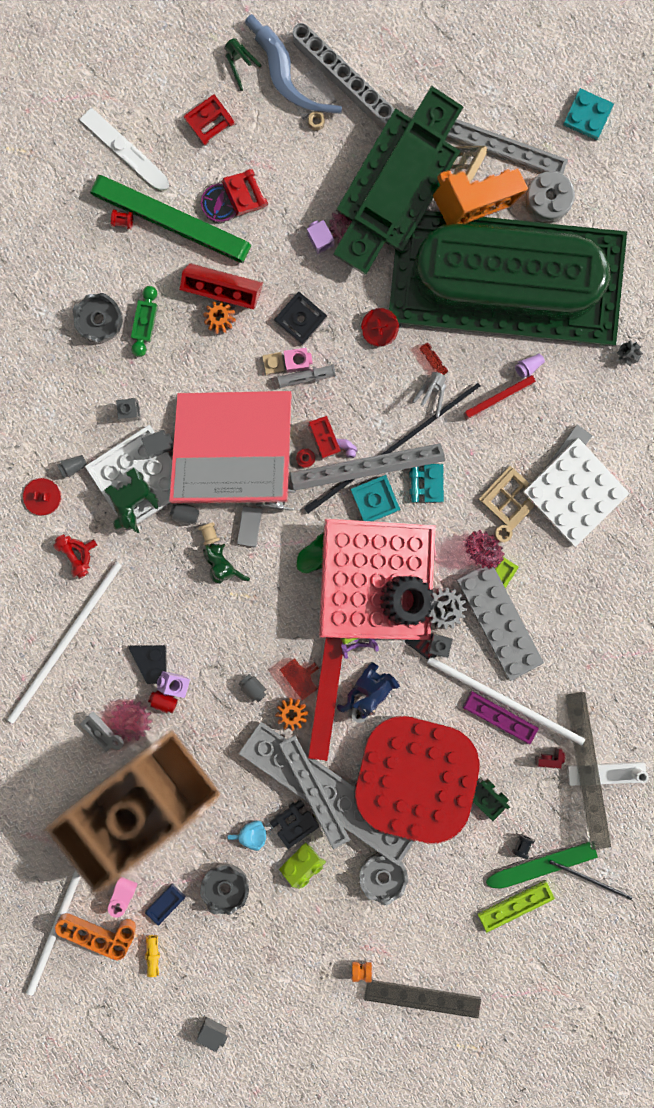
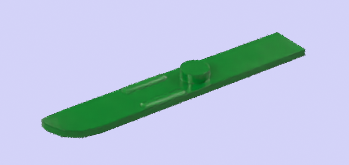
M589 841L498 871L486 880V884L496 889L507 888L562 870L556 865L550 864V860L557 864L571 867L596 859L598 855L593 841Z

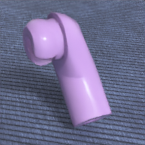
M336 439L339 448L346 450L345 455L348 458L356 456L357 448L347 439Z

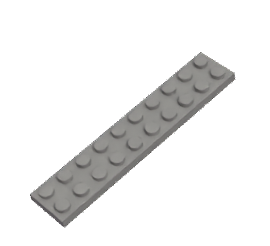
M260 722L239 754L307 801L278 745L287 739ZM308 758L343 827L399 866L415 840L384 833L369 825L357 809L354 797L355 787L317 760Z

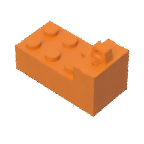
M518 168L512 171L507 169L498 176L493 174L481 182L476 180L472 183L469 182L464 171L459 172L457 175H452L449 170L440 173L437 177L440 187L435 191L433 197L447 225L456 223L466 224L511 207L528 190V187Z

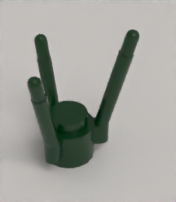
M233 38L225 44V50L227 51L225 57L230 63L240 91H243L233 59L239 60L242 58L248 66H251L249 58L259 68L262 65L245 49L243 44H240L236 38Z

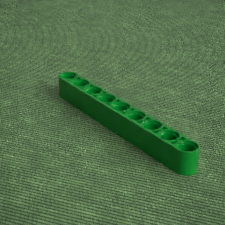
M97 175L90 190V194L124 211L133 212L135 216L236 262L244 263L252 246L249 242L103 175Z

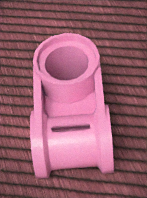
M123 877L118 879L108 906V912L112 917L118 918L124 914L138 883ZM117 903L120 904V909H119V910L116 909V904H117Z

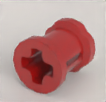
M113 209L111 213V227L123 226L131 230L134 218L133 212L122 213Z

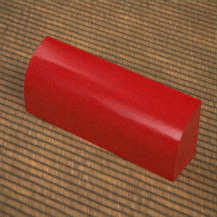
M189 263L182 271L179 290L254 310L260 297L263 282Z

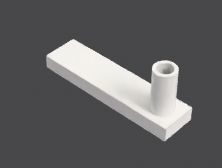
M644 762L567 765L569 786L646 783L649 779Z

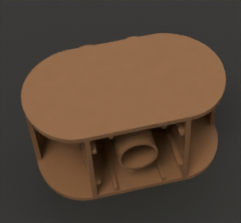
M172 729L78 800L42 831L44 834L48 832L90 887L89 893L94 896L110 886L188 826L215 802L221 792Z

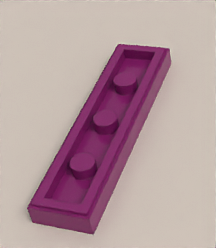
M473 691L470 692L462 707L529 745L539 730L537 726Z

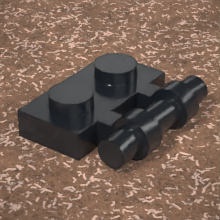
M301 799L296 803H291L288 809L282 813H277L275 818L270 821L273 828L279 824L282 827L277 832V835L287 849L293 847L320 826L309 810L303 814L300 812L299 809L305 806ZM294 814L296 819L288 824L286 819Z

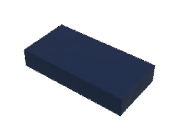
M171 884L145 911V914L159 926L186 896L174 884Z

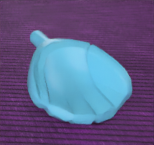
M253 821L246 824L240 830L239 835H228V840H239L240 844L254 851H259L264 846L267 838L266 829L261 821Z

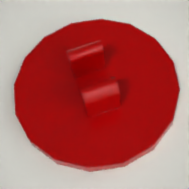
M37 478L29 482L25 487L23 502L31 513L39 516L49 515L59 507L61 491L52 480Z

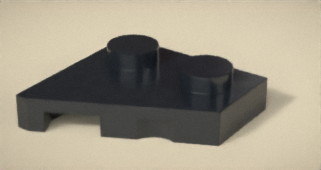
M129 645V650L146 683L157 684L162 671L167 672V645Z

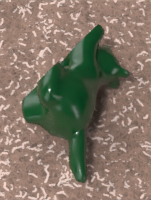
M212 543L210 546L205 545L203 554L206 561L212 566L210 577L213 582L221 584L223 581L229 580L234 576L242 581H250L249 577L234 569L233 565L223 556L225 544Z

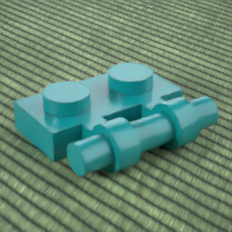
M443 464L424 465V472L418 471V467L411 468V472H409V478H411V489H409L411 502H419V495H424V503L444 502ZM419 478H424V489H419Z

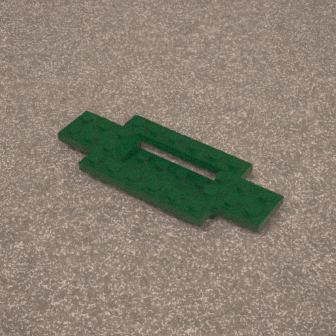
M431 85L412 119L398 109H394L336 209V212L352 222L334 251L333 256L366 275L384 243L399 252L403 251L434 198L433 194L440 187L437 177L440 173L450 170L460 153V150L445 140L464 108L462 105Z

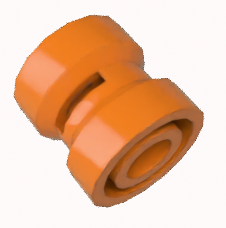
M352 962V982L364 980L371 983L372 962H365L364 964Z

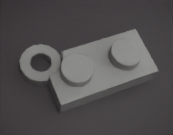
M94 711L80 724L105 752L111 747L119 750L124 746L122 738L115 735Z

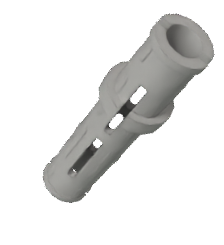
M334 364L320 368L316 366L311 370L278 376L279 386L282 388L310 381L320 382V379L336 377Z

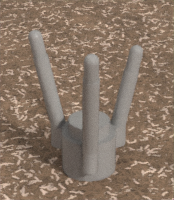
M432 372L430 378H427L425 384L412 400V403H416L427 387L429 389L421 402V406L425 405L432 391L438 392L440 390L436 409V417L438 418L444 391L447 386L444 384L446 377L441 373Z

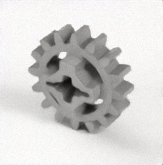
M444 588L443 591L436 589L437 594L434 592L431 594V597H434L431 605H434L433 610H429L431 613L429 622H436V628H439L441 625L442 629H447L448 626L455 628L454 623L460 625L459 618H465L462 611H466L467 608L462 607V605L466 601L460 600L462 594L455 595V589H452L450 592L449 588ZM442 596H446L442 601L437 600ZM443 605H446L448 612H445ZM449 616H453L451 620L445 621Z

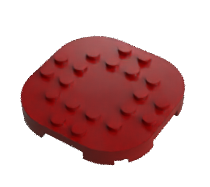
M409 716L389 718L377 725L366 740L354 789L357 809L369 825L381 832L428 844L446 842L459 834L469 819L480 770L477 750L472 741L455 728Z

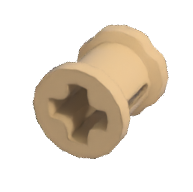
M214 522L198 527L205 541L203 543L204 546L220 541L214 529Z

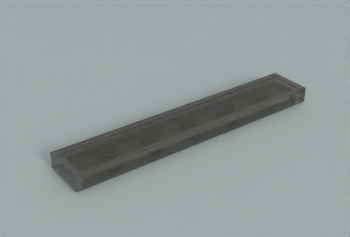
M372 980L371 983L366 982L364 995L365 1001L471 1018H479L481 997L377 980Z

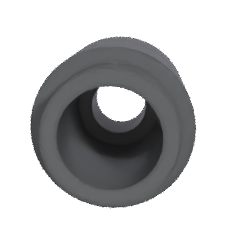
M177 503V505L173 504L170 515L173 516L172 520L187 525H195L200 510L188 504Z
M249 674L239 683L241 691L252 702L255 700L260 702L266 696L265 691L267 689L255 676L252 677Z

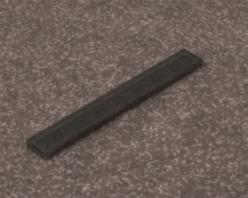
M585 692L565 694L571 732L585 739L582 746L574 741L573 746L591 850L610 848L611 842Z

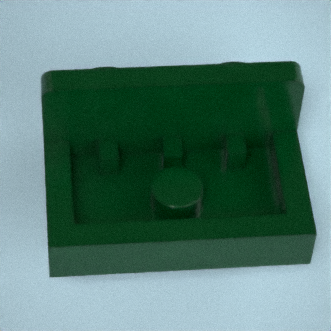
M480 777L477 780L473 803L494 821L505 809L508 810L510 808L507 803L509 799L502 792L498 794L494 790L496 786L488 778L484 781Z

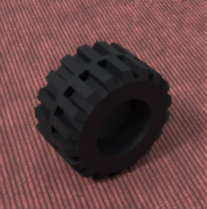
M399 576L387 582L386 585L388 587L383 588L384 596H380V600H383L381 608H385L383 613L389 616L388 619L390 621L411 626L424 622L426 620L425 617L430 616L429 610H433L434 605H431V602L434 601V597H431L433 591L428 589L429 584L427 582H423V579L414 576ZM408 589L411 591L414 601L412 607L405 612L401 606V596Z

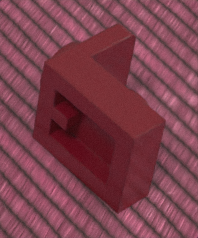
M555 747L554 758L550 754H541V757L535 756V765L538 767L561 769L562 764L565 763V752L560 747Z

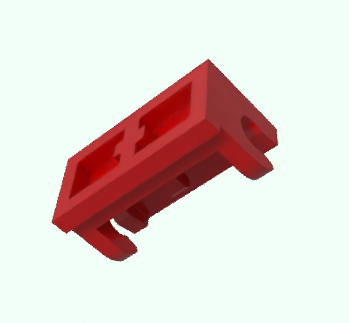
M327 415L308 423L321 460L341 452Z

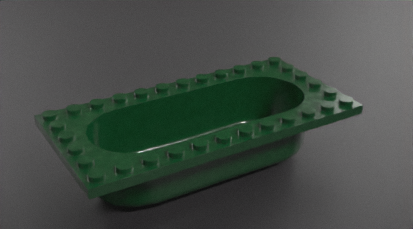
M425 211L403 251L399 252L395 249L389 310L397 317L399 325L614 347L617 342L627 231L482 217L466 224L456 223L447 225L441 212Z

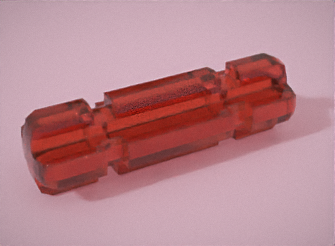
M428 342L420 347V351L423 355H426L425 358L433 369H436V372L446 375L448 369L445 365H442L443 362L435 351L431 350V345Z

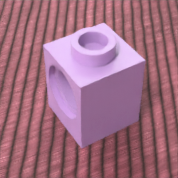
M324 220L320 222L314 221L308 226L307 235L317 254L334 246V238Z
M162 671L161 676L157 680V690L163 694L185 698L190 679L183 675ZM174 680V685L169 688L170 683Z

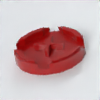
M385 308L370 310L364 316L361 323L362 335L373 346L382 347L391 344L399 331L397 317L392 311Z

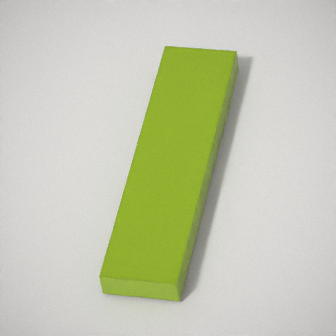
M544 880L477 913L486 933L555 898L547 881Z

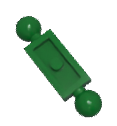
M146 286L143 289L142 296L145 300H138L131 333V338L137 340L131 347L132 354L136 357H142L146 354L147 348L144 341L151 343L158 308L156 303H152L158 294L153 286Z

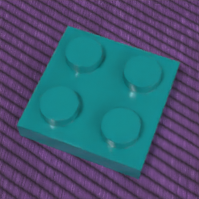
M580 88L563 126L597 141L614 103Z
M386 475L350 489L363 521L373 522L401 510Z

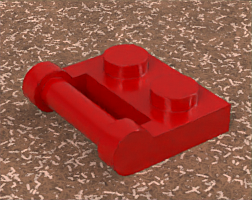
M215 94L184 115L185 121L204 146L222 130L235 124L233 118ZM221 115L223 116L224 120L205 134L201 131Z
M253 169L224 177L221 181L237 216L268 206L267 199L263 197L255 180ZM248 180L257 202L253 203L244 181Z

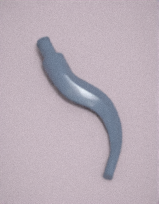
M253 14L249 15L245 20V24L256 35L255 41L267 53L270 76L275 88L281 95L305 109L341 114L342 106L316 103L302 95L294 87L290 76V56L284 44L268 25L263 26Z

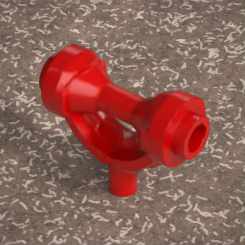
M64 534L54 540L56 543L53 547L68 557L71 562L72 569L70 571L73 578L78 577L81 579L88 575L89 572L87 570L90 569L89 550L98 546L96 541L93 539L84 545L82 541L65 536ZM72 548H75L80 552V560L77 559L76 555L72 551Z

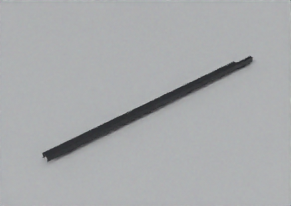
M477 383L440 411L439 417L481 387V385ZM436 414L381 455L392 453L438 419ZM355 479L344 481L319 501L315 499L304 508L305 511L309 514Z

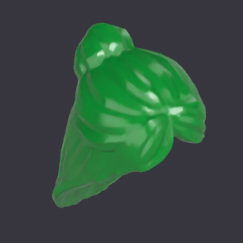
M324 532L299 552L296 567L300 572L308 574L322 568Z

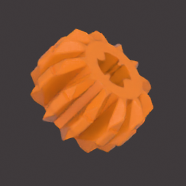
M213 301L214 307L207 306L206 309L209 312L203 313V316L207 318L204 320V324L209 325V331L215 328L216 334H219L220 329H222L223 333H226L225 327L233 328L229 322H236V319L232 317L235 311L230 310V304L224 306V302L220 301L219 306H217L216 302ZM219 314H222L223 318H220V321H217L216 317H219Z
M290 697L289 704L282 700L284 707L277 706V709L281 712H277L275 716L282 717L277 723L285 722L284 729H287L289 724L291 725V731H294V724L301 728L302 725L299 721L306 723L307 719L302 716L308 715V711H301L306 705L298 706L300 699H297L294 704L293 698ZM290 709L297 712L294 718H290V715L287 716L286 714L289 713Z

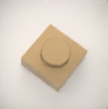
M281 352L262 355L266 375L285 372Z

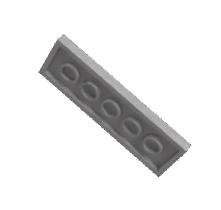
M488 562L456 579L510 681L544 664L492 562Z

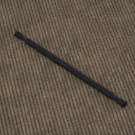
M552 860L549 861L550 864L556 865L558 868L632 900L630 895H626L617 889L566 866L557 864Z

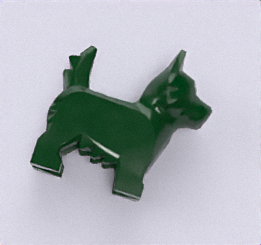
M133 467L126 472L127 476L131 478V484L123 485L119 490L110 485L104 491L110 496L117 513V518L113 521L115 530L124 529L128 531L133 529L134 532L139 533L136 516L133 511L134 508L146 499L155 509H158L159 499L155 498L156 494L150 491L147 482L143 480L138 470Z

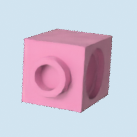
M307 348L284 351L287 373L310 370L309 365L313 364L312 355L307 353ZM301 356L304 358V362L299 365L293 362L294 358Z

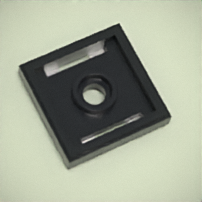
M298 291L277 315L274 322L303 346L328 316ZM307 304L315 312L310 311L305 305ZM300 315L303 316L304 321L299 322L297 320V317ZM288 325H289L290 327H292L297 333L293 332V331L288 327Z

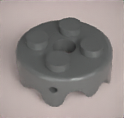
M105 293L88 294L79 304H75L73 307L74 326L90 342L104 343L110 341L119 333L122 327L123 315L121 309ZM98 314L104 317L103 322L100 324L94 323V317Z
M219 864L212 867L205 874L201 883L200 895L212 914L231 915L243 907L247 901L249 881L245 873L237 866ZM226 883L230 886L231 890L224 893L220 890V885Z

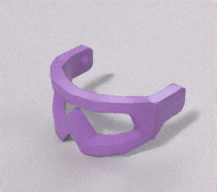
M360 638L354 640L356 644L348 647L342 642V654L347 659V652L357 647H370L375 652H378V644L375 639H369V643H357Z

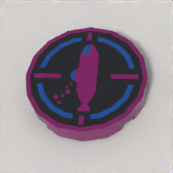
M223 184L211 185L205 190L202 195L201 206L209 220L215 223H225L235 217L236 213Z

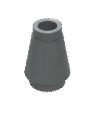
M83 455L61 460V463L57 464L63 478H70L87 465Z

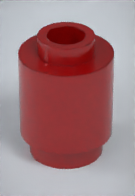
M156 690V692L152 691L148 702L151 703V708L166 714L168 712L173 714L178 699L174 698L175 696L163 694Z

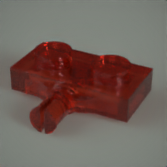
M294 658L279 670L301 700H304L318 689L310 675L317 671L319 667L314 662L305 669Z

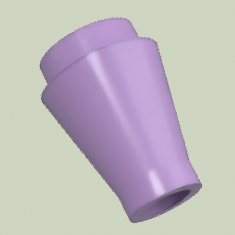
M538 353L535 356L518 361L515 370L521 378L529 377L545 363V360Z

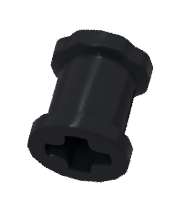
M519 834L518 843L512 852L518 857L528 859V852L535 840L526 835Z

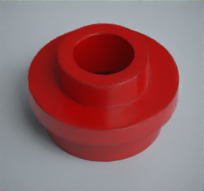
M310 449L300 450L296 456L297 463L303 468L311 467L315 462L314 452ZM303 455H308L310 457L309 460L303 461Z

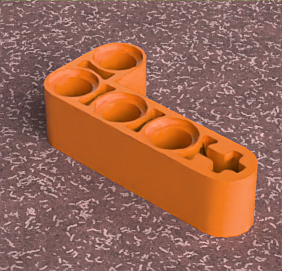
M69 913L60 915L55 926V932L60 937L113 960H121L125 957L136 931V924L131 919L121 921L116 932L113 933ZM129 928L132 932L127 934L122 929ZM85 930L88 934L83 936L78 931ZM103 938L105 942L98 943L96 939ZM119 945L123 950L117 951L114 949V946Z

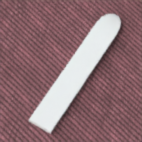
M92 107L83 115L80 121L150 185L159 190H167L169 188V182L162 171Z

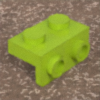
M305 842L279 868V871L292 887L300 889L309 883V879L314 874H318L323 869L326 861L318 856L309 843Z

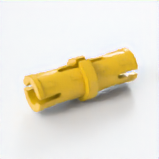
M148 935L145 937L147 977L159 976L158 962L160 958L158 935Z

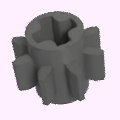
M630 340L628 343L622 344L617 352L621 356L618 360L629 366L639 362L641 355H643L639 350L641 346L637 342L633 343Z

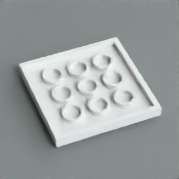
M150 425L85 466L116 515L117 513L110 496L105 493L104 489L112 485L119 490L123 485L131 484V478L127 476L126 472L133 467L138 470L143 480L149 485L150 491L156 494L155 498L159 499L158 509H155L146 499L134 508L133 511L136 516L137 525L171 503L170 489L173 460L168 452L154 458L148 457L141 438L155 433Z
M576 438L522 491L574 547L630 494L579 438Z

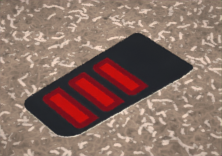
M405 640L406 644L427 660L430 657L435 659L437 656L427 652L429 647L427 640Z

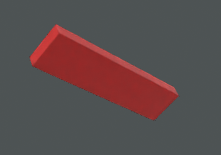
M531 375L466 410L463 414L466 421L533 385L536 382L534 376Z

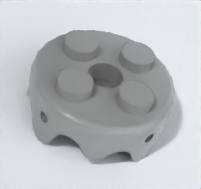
M547 171L536 176L526 191L527 212L533 213L542 222L560 221L569 212L574 203L575 191L571 181L565 175L555 171ZM546 192H554L556 198L549 200L546 197Z
M381 853L374 854L361 866L359 875L360 887L368 899L375 900L382 905H389L404 894L408 883L406 868L402 861L398 866ZM382 872L389 875L388 880L385 882L378 879V875Z

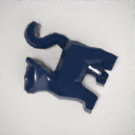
M371 662L355 683L354 688L348 693L347 703L345 705L338 704L337 710L345 713L354 707L359 709L361 718L364 719L367 716L374 715L378 705L387 698L390 691L398 689L400 685L395 677L389 673L379 675L376 672L379 666ZM360 695L362 697H365L354 703L355 696Z

